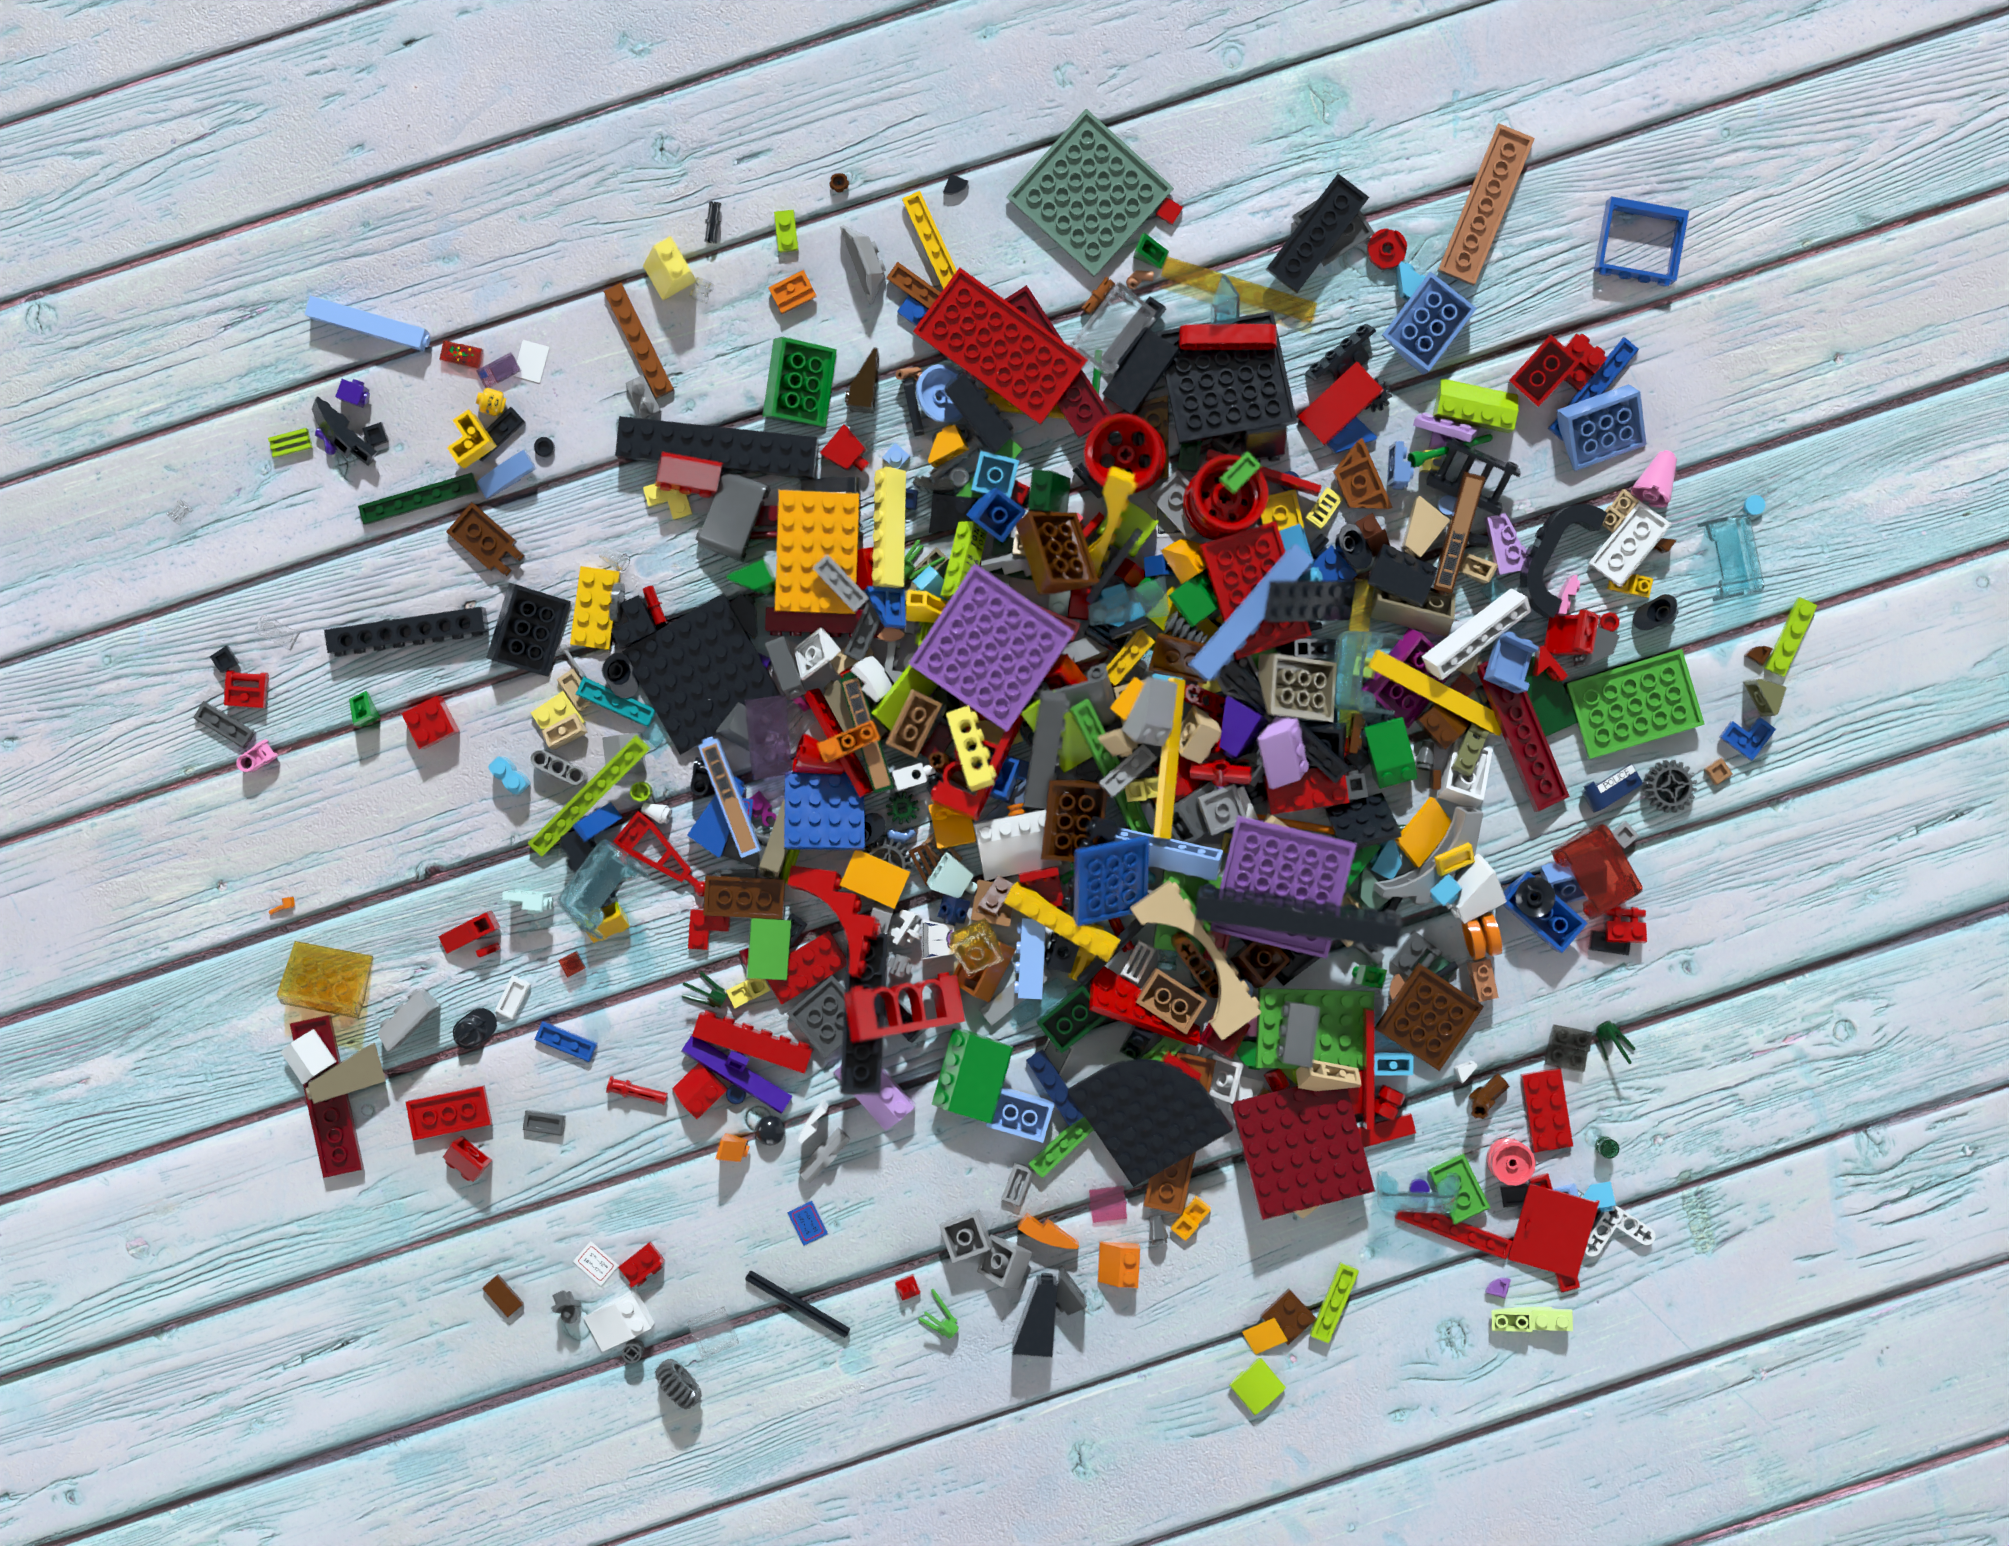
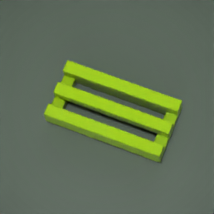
M307 428L268 438L270 449L273 452L272 457L274 458L313 448ZM305 434L304 437L275 444L276 441ZM304 441L307 442V444L277 452V448Z

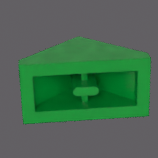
M1143 233L1133 258L1161 269L1169 251L1149 235Z
M367 691L349 699L354 726L364 727L380 719L379 713Z

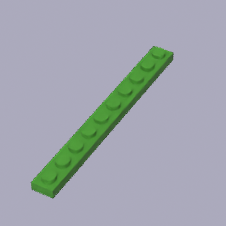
M1164 1036L1140 1059L1160 1061L1167 1050L1175 1055L1186 1043ZM1084 1116L1071 1126L1068 1125L1028 1164L1043 1178L1094 1129Z

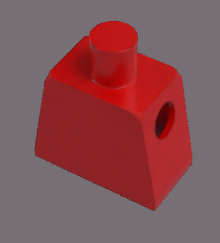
M845 424L842 425L820 452L822 457L846 471H850L855 466L863 472L869 465V462L862 457L866 449Z

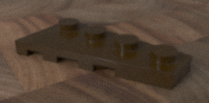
M1168 395L1143 402L1134 415L1155 428L1164 441L1166 463L1157 481L1169 478ZM1137 432L1139 445L1141 446L1145 441V436L1142 432ZM1147 454L1142 455L1145 468H1147L1151 464V457Z

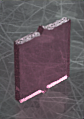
M1123 1186L1089 1190L1091 1202L1089 1208L1092 1211L1093 1223L1127 1219L1125 1205L1127 1200H1125Z

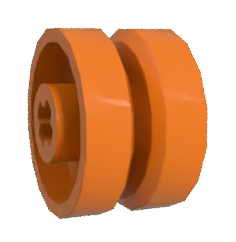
M1492 912L1479 916L1478 920L1475 918L1465 924L1462 922L1465 944L1472 960L1484 958L1486 952L1490 956L1502 954L1501 935Z

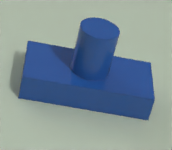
M908 295L897 313L917 326L928 309Z

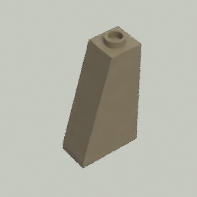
M831 680L824 687L826 691L823 695L843 732L853 729L854 725L840 681L836 680L834 682ZM873 716L877 732L881 738L888 730ZM861 748L854 751L858 758L863 756Z
M782 801L759 866L760 875L770 879L780 878L789 849H784L785 801Z
M375 1042L370 1043L308 1083L309 1088H305L308 1100L313 1099V1102L317 1103L386 1082Z

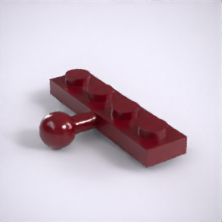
M958 698L959 708L969 706ZM939 724L920 754L926 758H929L931 753H937L938 751L944 754L954 739L951 728ZM971 745L969 748L975 749L977 745Z

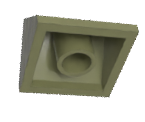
M1752 679L1743 682L1761 717L1779 714L1787 687L1763 679Z

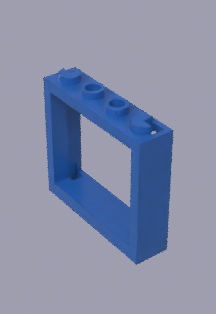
M1611 196L1605 204L1594 271L1599 272L1603 276L1619 275L1620 279L1628 280L1635 278L1641 283L1657 282V285L1664 287L1677 281L1689 210ZM1613 211L1676 222L1666 275L1604 263Z

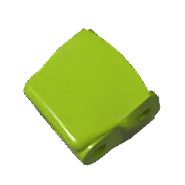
M1129 502L1126 512L1121 511L1120 516L1123 517L1120 528H1115L1113 532L1117 534L1113 546L1121 550L1135 529L1139 528L1143 533L1128 553L1129 556L1134 558L1159 521H1154L1144 510ZM1108 515L1096 532L1100 536L1107 526Z

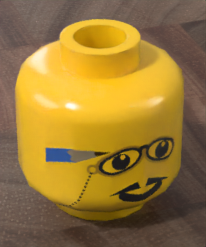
M485 388L482 393L478 392L475 404H479V411L481 413L498 416L499 413L503 414L507 398H504V394L501 391Z

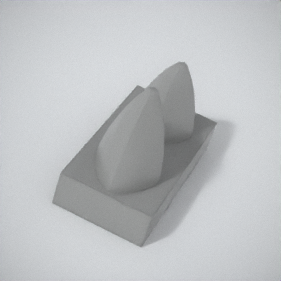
M644 375L625 383L642 419L661 412Z

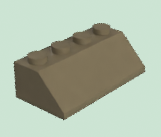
M1376 588L1371 605V618L1447 637L1455 620L1456 594L1447 592V595L1435 593V589L1431 588L1422 608Z

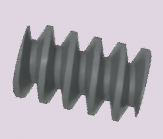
M1177 611L1173 612L1164 624L1166 627L1164 633L1167 634L1171 631V636L1173 637L1178 636V638L1203 643L1208 636L1207 634L1202 636V630L1196 631L1197 626L1190 627L1187 621L1184 622L1182 615L1178 617Z

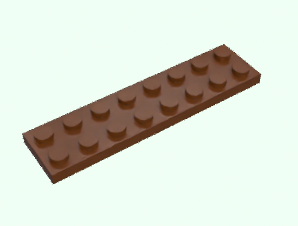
M1178 1051L1177 1057L1201 1072L1202 1076L1199 1082L1209 1092L1216 1060ZM1196 1152L1149 1178L1143 1206L1182 1215Z

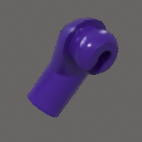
M318 427L315 436L324 440L325 452L328 455H334L337 449L327 439L320 427Z

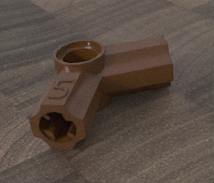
M939 751L931 753L928 758L930 761L929 766L941 775H943L945 768L950 763L956 761ZM964 770L956 771L951 776V779L963 788L967 789L969 787Z
M1497 1073L1483 1087H1478L1469 1095V1099L1472 1101L1471 1114L1474 1118H1486L1489 1114V1109L1495 1104V1100L1510 1087L1500 1074Z

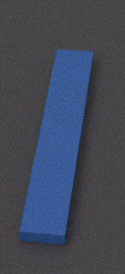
M1623 337L1609 353L1606 361L1592 375L1583 388L1576 393L1567 406L1603 394L1639 349ZM1557 417L1548 429L1563 441Z

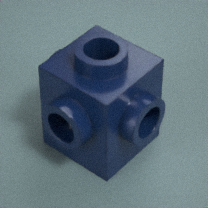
M943 894L937 917L945 919L944 923L955 926L956 923L964 924L970 901Z

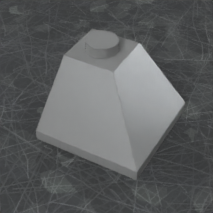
M642 733L603 737L605 764L635 735L643 740ZM645 755L626 774L647 772Z

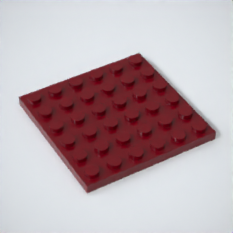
M1296 1086L1230 1103L1261 1220L1375 1192L1347 1088L1312 1091Z

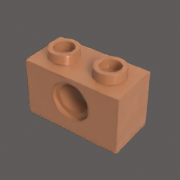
M1484 957L1478 960L1466 961L1474 1000L1482 1002L1499 998L1491 960Z

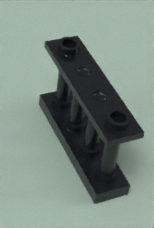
M1447 437L1446 446L1450 447L1438 473H1429L1426 485L1457 497L1464 471L1469 472L1475 459L1486 463L1481 473V476L1485 477L1483 487L1493 467L1505 471L1493 495L1488 498L1483 496L1481 492L1477 507L1499 516L1502 511V503H1500L1499 499L1511 476L1520 477V468L1511 461L1506 463L1464 445V442L1454 437L1450 439ZM1457 451L1468 455L1457 479L1451 482L1446 479L1445 475Z

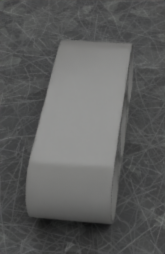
M537 750L530 757L533 766L570 784L579 785L587 780L588 776L585 769L548 751ZM541 753L545 756V762L542 765L537 762V756ZM557 762L563 764V771L560 773L555 770ZM576 770L581 773L579 781H575L572 776Z

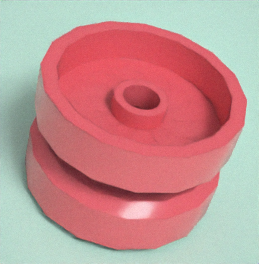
M1502 1138L1495 1141L1490 1146L1486 1156V1163L1490 1172L1507 1185L1516 1186L1523 1184L1531 1178L1535 1171L1536 1162L1533 1153L1526 1145L1514 1138Z

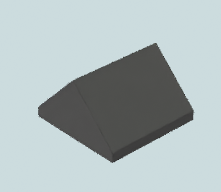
M738 702L718 727L716 733L751 751L762 747L772 722Z

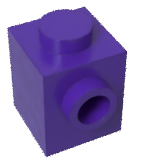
M341 379L335 397L341 401L363 408L369 401L370 393L369 389L364 387V382L353 379L352 382Z

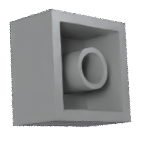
M979 1209L939 1225L952 1263L988 1251L993 1247Z

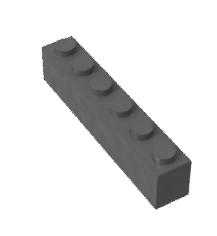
M1041 691L1023 797L1024 806L1046 809L1049 780H1056L1057 773L1054 772V769L1059 766L1060 755H1057L1058 749L1062 748L1063 737H1060L1061 731H1065L1066 719H1063L1064 713H1068L1069 701H1066L1065 693Z

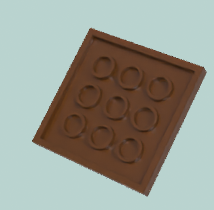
M1418 963L1374 1028L1440 1071L1484 1006Z

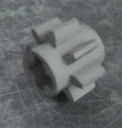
M897 954L895 958L891 957L888 967L891 968L890 973L904 978L905 973L910 974L913 965L909 964L911 959Z

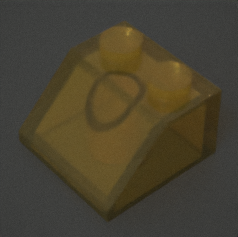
M986 918L950 934L949 947L968 975L1002 962L1004 959L996 934Z

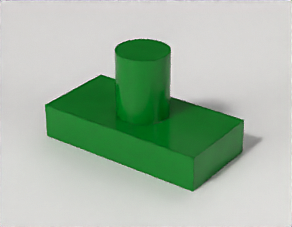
M1359 964V967H1354L1352 976L1356 978V984L1382 989L1387 970Z

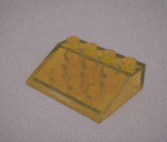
M295 941L276 996L280 1003L284 1005L359 1019L365 1001L373 956Z

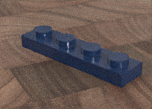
M1041 1049L1026 1059L1067 1124L1071 1126L1083 1118V1113L1068 1093L1066 1083L1044 1050Z

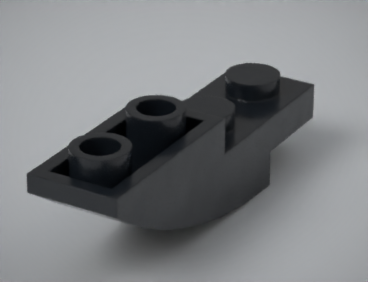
M317 396L312 406V412L324 435L346 458L353 454L369 466L374 461L377 451L372 445L359 438L354 431L348 429L350 421L343 414L337 412L328 402Z

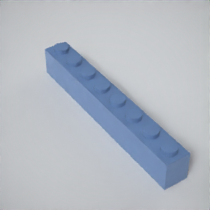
M1297 544L1291 545L1190 661L1188 666L1203 680H1214L1221 672L1219 670L1223 664L1227 665L1233 659V652L1236 649L1240 650L1246 644V637L1249 634L1253 635L1260 626L1258 624L1264 619L1270 580H1297L1301 574L1305 575L1312 566L1310 564L1314 559Z

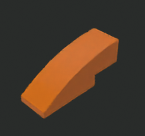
M1026 1213L1018 1224L1020 1231L1042 1243L1066 1249H1078L1079 1242L1048 1218L1042 1224L1029 1213Z

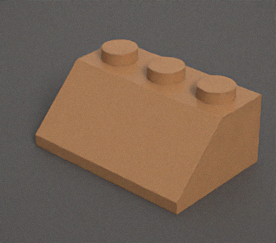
M911 690L886 744L917 758L942 704Z
M1154 968L1136 1000V1003L1187 1034L1207 1002L1206 999L1157 968Z

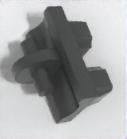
M563 1290L552 1295L556 1304L551 1307L553 1313L561 1314V1319L565 1323H574L579 1316L578 1310L575 1307L582 1306L580 1300H574L570 1291L566 1292Z

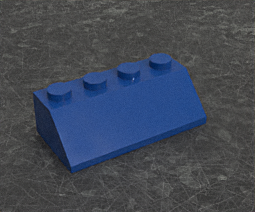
M1527 871L1503 892L1507 902L1502 905L1554 951L1563 953L1588 923L1556 895L1554 906L1547 914L1540 917H1531L1522 913L1516 904L1515 893L1521 882L1535 877ZM1535 893L1530 895L1532 901L1536 899Z

